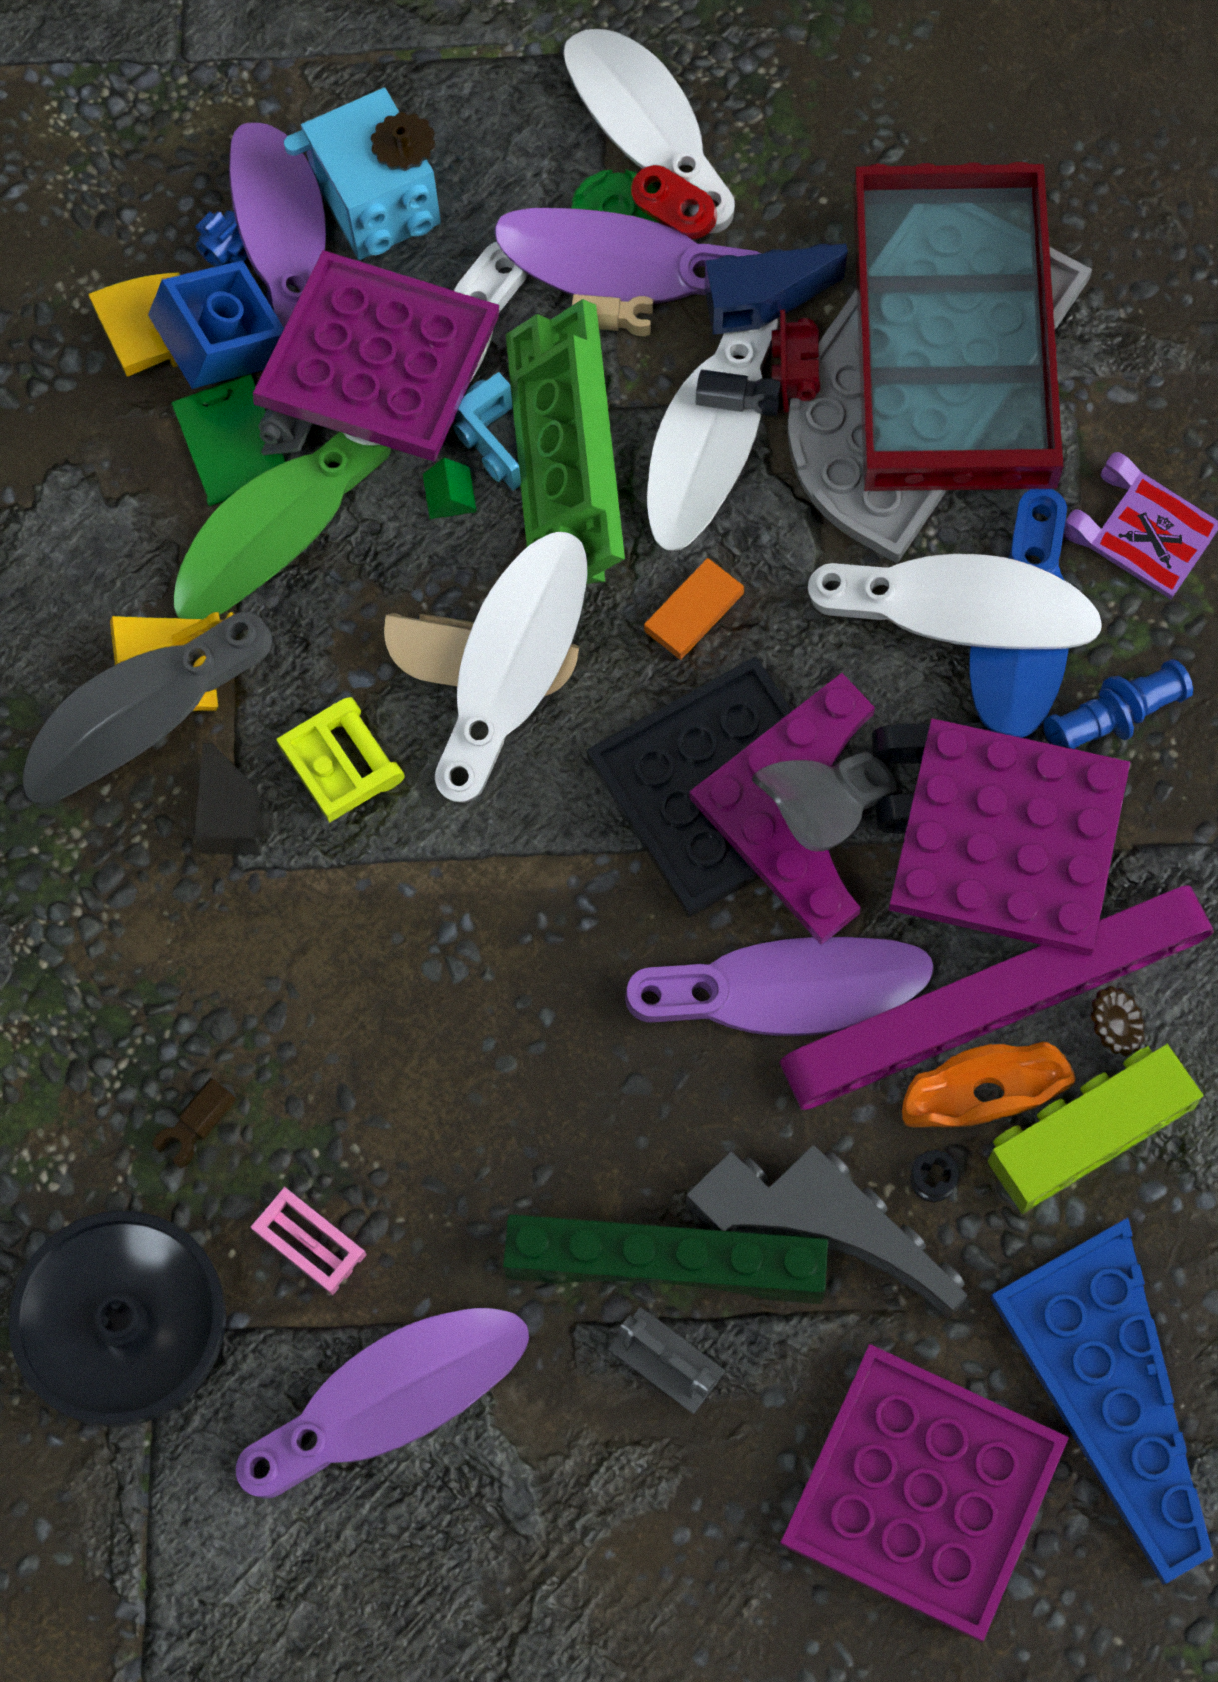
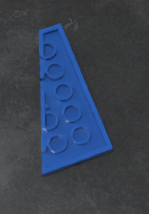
M1126 1218L993 1293L990 1300L1162 1585H1165L1211 1558L1213 1553L1197 1489L1193 1486L1186 1458L1187 1450L1183 1434L1179 1431L1173 1407L1174 1398L1155 1322L1150 1315L1143 1287L1145 1283L1141 1267L1137 1263L1131 1240L1133 1235L1129 1219Z

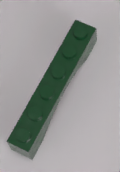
M508 1214L503 1268L507 1280L558 1284L601 1281L659 1283L721 1290L773 1301L822 1304L826 1287L828 1239Z

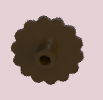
M399 112L396 116L389 115L385 117L383 123L376 125V132L371 135L372 153L377 156V161L380 164L387 165L390 170L399 168L407 171L411 167H420L424 160L431 157L430 151L436 146L433 139L435 136L433 128L429 127V122L426 119H419L415 113L407 115L404 112Z
M1113 986L1097 991L1096 999H1093L1091 1003L1093 1008L1091 1019L1095 1023L1094 1031L1096 1035L1101 1037L1103 1046L1110 1047L1113 1054L1121 1053L1123 1056L1139 1051L1140 1043L1145 1040L1144 1029L1146 1025L1142 1019V1010L1136 1005L1134 997L1128 995L1123 988L1116 989Z

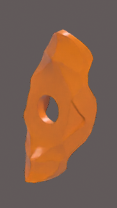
M1039 1042L1022 1047L1006 1044H989L972 1048L952 1056L944 1064L932 1071L919 1073L915 1076L908 1086L903 1100V1122L907 1127H964L987 1123L1002 1117L1014 1116L1036 1108L1066 1091L1075 1084L1076 1077L1067 1058L1057 1047L1048 1042ZM993 1083L1002 1088L1004 1095L1002 1098L982 1102L975 1097L974 1091L981 1084Z

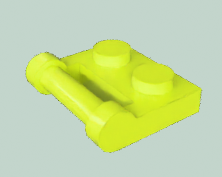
M352 697L338 701L276 739L278 746L329 823L376 794L395 788L405 778V774L396 762L389 761L360 718L361 709ZM336 727H343L372 769V773L361 778L330 732Z

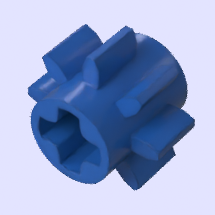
M228 210L223 215L219 211L215 215L209 212L195 226L197 231L201 233L198 237L199 240L196 242V248L203 258L214 267L242 260L244 262L248 258L239 234L234 212Z

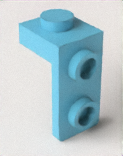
M498 372L488 380H480L474 383L467 390L455 415L456 424L453 425V428L460 441L468 449L474 446L483 456V465L491 477L497 482L503 479L514 491L521 486L519 465L486 428L513 408L511 386Z

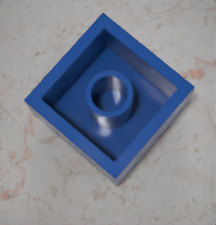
M243 260L162 279L148 313L150 320L192 389L264 370L284 330L283 325Z

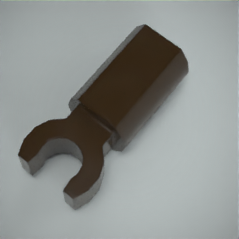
M209 1078L176 1117L179 1122L174 1127L165 1128L155 1136L152 1146L161 1153L169 1143H181V1150L173 1159V1163L179 1169L184 1168L193 1159L195 1153L194 1144L199 1138L204 1140L237 1099L222 1085Z

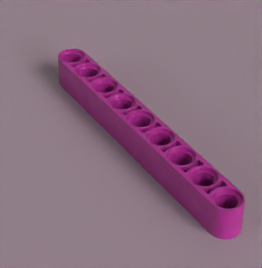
M1189 885L1182 886L1100 920L1091 956L1041 945L802 1046L785 1055L779 1061V1064L800 1109H812L1191 948L1210 937L1214 933V929L1192 887Z

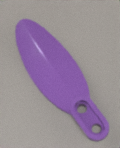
M245 123L236 129L230 143L229 180L232 204L246 254L255 272L267 287V301L285 328L322 250L325 251V216L322 197L315 174L304 154L291 156L285 151L284 140L287 137L285 133L268 124ZM286 285H293L300 290V292H291Z
M568 208L521 209L501 216L495 226L496 242L504 254L517 267L537 280L570 295L621 298V301L626 302L638 296H647L653 299V304L678 300L693 294L705 295V278H699L694 274L698 267H705V260L717 259L725 255L746 256L761 254L753 250L697 244L686 235L668 226L630 215L596 210Z
M814 937L785 939L735 950L721 956L709 965L694 964L641 969L628 982L625 992V1003L630 1013L644 1022L710 1019L726 1027L755 1034L772 1036L819 1035L840 1031L911 1001L930 982L934 965L926 951L919 947L893 940L830 937L820 945ZM703 988L709 993L710 998L706 1001H698L693 997L692 990ZM647 991L654 992L659 997V1002L654 1005L647 1004L642 1000L641 995Z
M472 1308L429 1317L386 1335L359 1352L330 1376L314 1394L300 1416L244 1449L236 1464L238 1483L242 1489L253 1496L264 1499L273 1498L326 1468L331 1463L356 1462L370 1459L398 1449L432 1432L476 1402L512 1370L527 1348L529 1341L527 1325L516 1314L491 1308ZM308 1432H315L317 1435L315 1447L304 1451L301 1446L302 1437ZM267 1459L270 1464V1471L264 1478L258 1479L254 1473L255 1465L260 1460Z

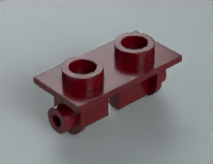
M785 309L780 310V329L772 330L773 358H781V364L772 365V379L781 382L779 393H782L784 412H789V399L798 398L801 401H811L821 389L818 359L820 333L818 326L809 318L786 323Z

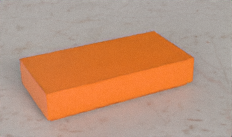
M707 558L644 624V632L678 659L682 660L744 594V586Z

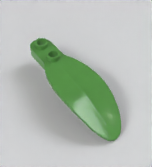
M339 432L313 454L282 463L242 486L215 510L192 542L181 564L175 584L174 608L177 616L180 619H204L214 612H219L220 615L272 578L313 542L334 517L341 505L344 493L355 487L389 457L392 448L383 445H362L351 441L342 432ZM331 462H337L341 464L336 468H329L326 466Z

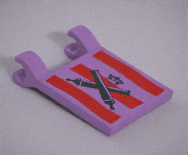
M1114 452L1102 469L1101 477L1111 485L1127 489V493L1102 529L1083 511L1073 510L1066 519L1063 537L1073 543L1091 548L1171 600L1217 533L1218 520L1142 473L1122 453Z

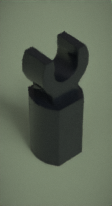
M701 369L696 387V405L743 412L744 408H750L762 415L776 416L780 402L778 394L781 382L768 378L749 381L746 375Z

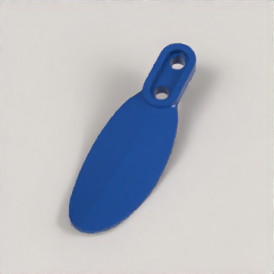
M1030 489L1021 497L1016 513L1008 558L1033 565L1064 580L1059 568V557L1067 505L1064 498L1053 489ZM1040 513L1045 515L1048 520L1043 522L1037 521L1032 515ZM1036 556L1041 560V563H1030L1026 560V557ZM971 646L969 656L970 687L975 710L983 724L992 732L1020 738L1028 736L1040 727L1058 694L1066 668L1069 648L1001 649Z

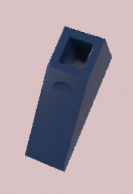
M846 243L837 245L817 244L810 248L787 251L774 249L762 254L746 256L725 255L717 259L705 260L704 289L713 335L760 329L779 318L780 310L785 309V313L844 279L848 253Z

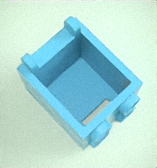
M385 87L301 124L302 130L287 136L284 140L285 151L291 156L307 151L309 164L317 179L320 192L358 260L370 255L382 254L389 250L392 245L412 236H422L428 233L434 226L441 224L434 171L428 161L424 160L420 167H411L407 171L399 168L390 170L387 165L380 164L377 161V156L372 153L371 135L376 132V125L383 123L385 117L389 115L396 116L399 113Z

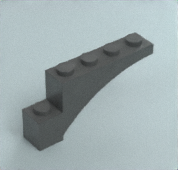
M815 1145L810 1147L770 1188L764 1184L768 1177L753 1160L745 1157L741 1161L731 1151L686 1195V1207L709 1230L828 1239V1249L855 1257L889 1274L918 1293L947 1319L963 1305L968 1295L961 1289L965 1285L963 1279L952 1267L945 1262L937 1265L923 1251L926 1245L913 1229L905 1224L899 1228L885 1214L888 1208L875 1192L868 1187L861 1191L847 1177L850 1171L844 1162L829 1150L823 1154Z

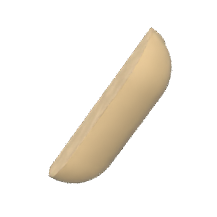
M397 613L387 614L384 625L385 643L393 661L408 675L423 681L458 687L461 661L474 622L420 614L419 619L403 617ZM571 644L564 662L545 696L560 689L571 677L578 659L579 646L577 644Z

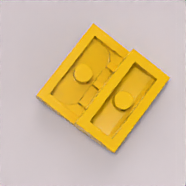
M164 273L135 278L88 294L127 377L168 359L173 368L178 366L150 320L148 313L161 280L179 276V273Z

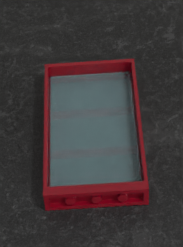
M969 162L962 165L920 163L915 166L872 164L856 167L853 206L864 491L1057 489L1063 470V452L1044 164L1012 162L1001 165H982L976 162Z

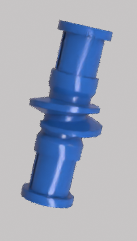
M1171 659L1162 664L1161 670L1146 677H1138L1128 681L1120 676H1111L1104 680L1100 689L1099 699H1091L1080 704L1078 709L1061 717L1054 714L1045 718L1044 732L1047 741L1052 745L1075 749L1088 741L1097 740L1112 731L1118 738L1124 741L1130 739L1134 732L1132 721L1141 723L1146 716L1154 713L1160 707L1175 700L1181 703L1193 695V685L1189 673L1179 661Z

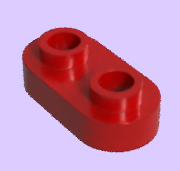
M660 165L645 167L634 177L631 193L641 211L690 239L702 238L713 230L717 222V209L713 200L705 191ZM652 182H660L661 187L659 191L653 194L647 193V187ZM688 206H699V210L694 216L687 217L684 215V211Z

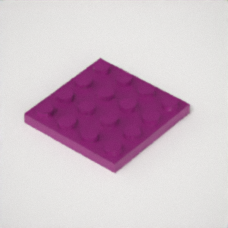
M322 250L253 392L254 405L435 462L499 318L500 305Z
M931 718L888 910L1091 956L1094 950L1130 761Z
M869 1344L780 1545L982 1643L1069 1437Z

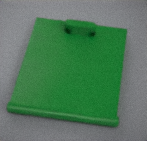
M251 374L171 402L207 495L206 501L209 506L224 502L257 476L285 463L282 453L263 455L261 453L265 442L259 436L261 431L258 425L266 411L265 408L254 405L253 392L256 386Z

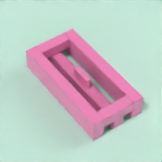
M286 1187L282 1189L251 1226L254 1233L332 1296L339 1289L338 1285L343 1279H347L353 1272L352 1269L357 1262L360 1263L366 1256L362 1248ZM287 1204L347 1252L348 1255L341 1261L280 1211ZM272 1221L276 1222L335 1271L328 1277L268 1228L269 1224Z

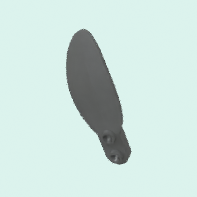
M250 612L236 613L185 645L164 647L134 656L87 681L57 707L35 738L27 756L23 773V785L26 796L32 802L42 805L61 800L109 774L153 746L194 710L205 692L220 687L261 661L268 654L272 645V635L269 628L256 614ZM243 630H249L244 639L236 640L238 633ZM206 656L205 662L202 665L193 667L194 662L198 658Z
M868 752L846 758L833 767L810 760L783 761L760 769L752 777V781L775 801L796 840L806 849L816 852L829 850L842 843L858 827L862 818V810L875 806L883 797L890 796L897 787L895 778L889 768L880 759L873 757V754Z

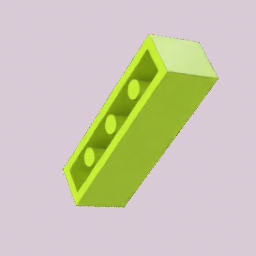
M1168 1043L1154 1052L1149 1046L1140 1049L1123 1062V1065L1126 1067L1125 1070L1109 1078L1106 1072L1099 1074L1080 1088L1082 1096L1069 1104H1066L1063 1099L1051 1103L1036 1115L1040 1120L1024 1131L1019 1125H1016L993 1141L996 1148L992 1150L987 1162L1021 1214H1024L1196 1108L1204 1095Z

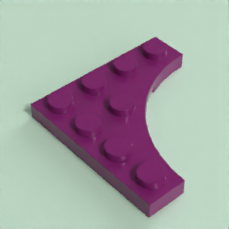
M843 673L835 677L690 791V800L820 945L860 914L861 907L849 894L838 876L829 850L816 852L803 847L792 834L775 801L752 781V777L766 766L791 760H810L833 767L834 762L847 742L874 715L875 709Z

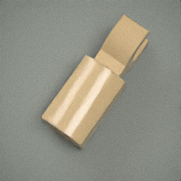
M573 294L572 305L582 299L596 304L599 330L618 331L619 328H626L631 334L636 336L650 335L651 320H641L635 316L639 313L653 314V299L647 296H638L626 302L621 301V298Z

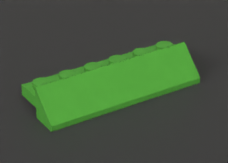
M582 299L552 319L538 314L534 315L506 334L527 547L538 539L555 532H566L576 536L582 542L587 559L586 584L605 582L604 570L624 560L625 555L596 304Z

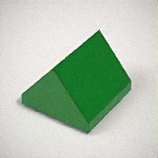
M443 457L423 473L429 519L477 512L470 467Z

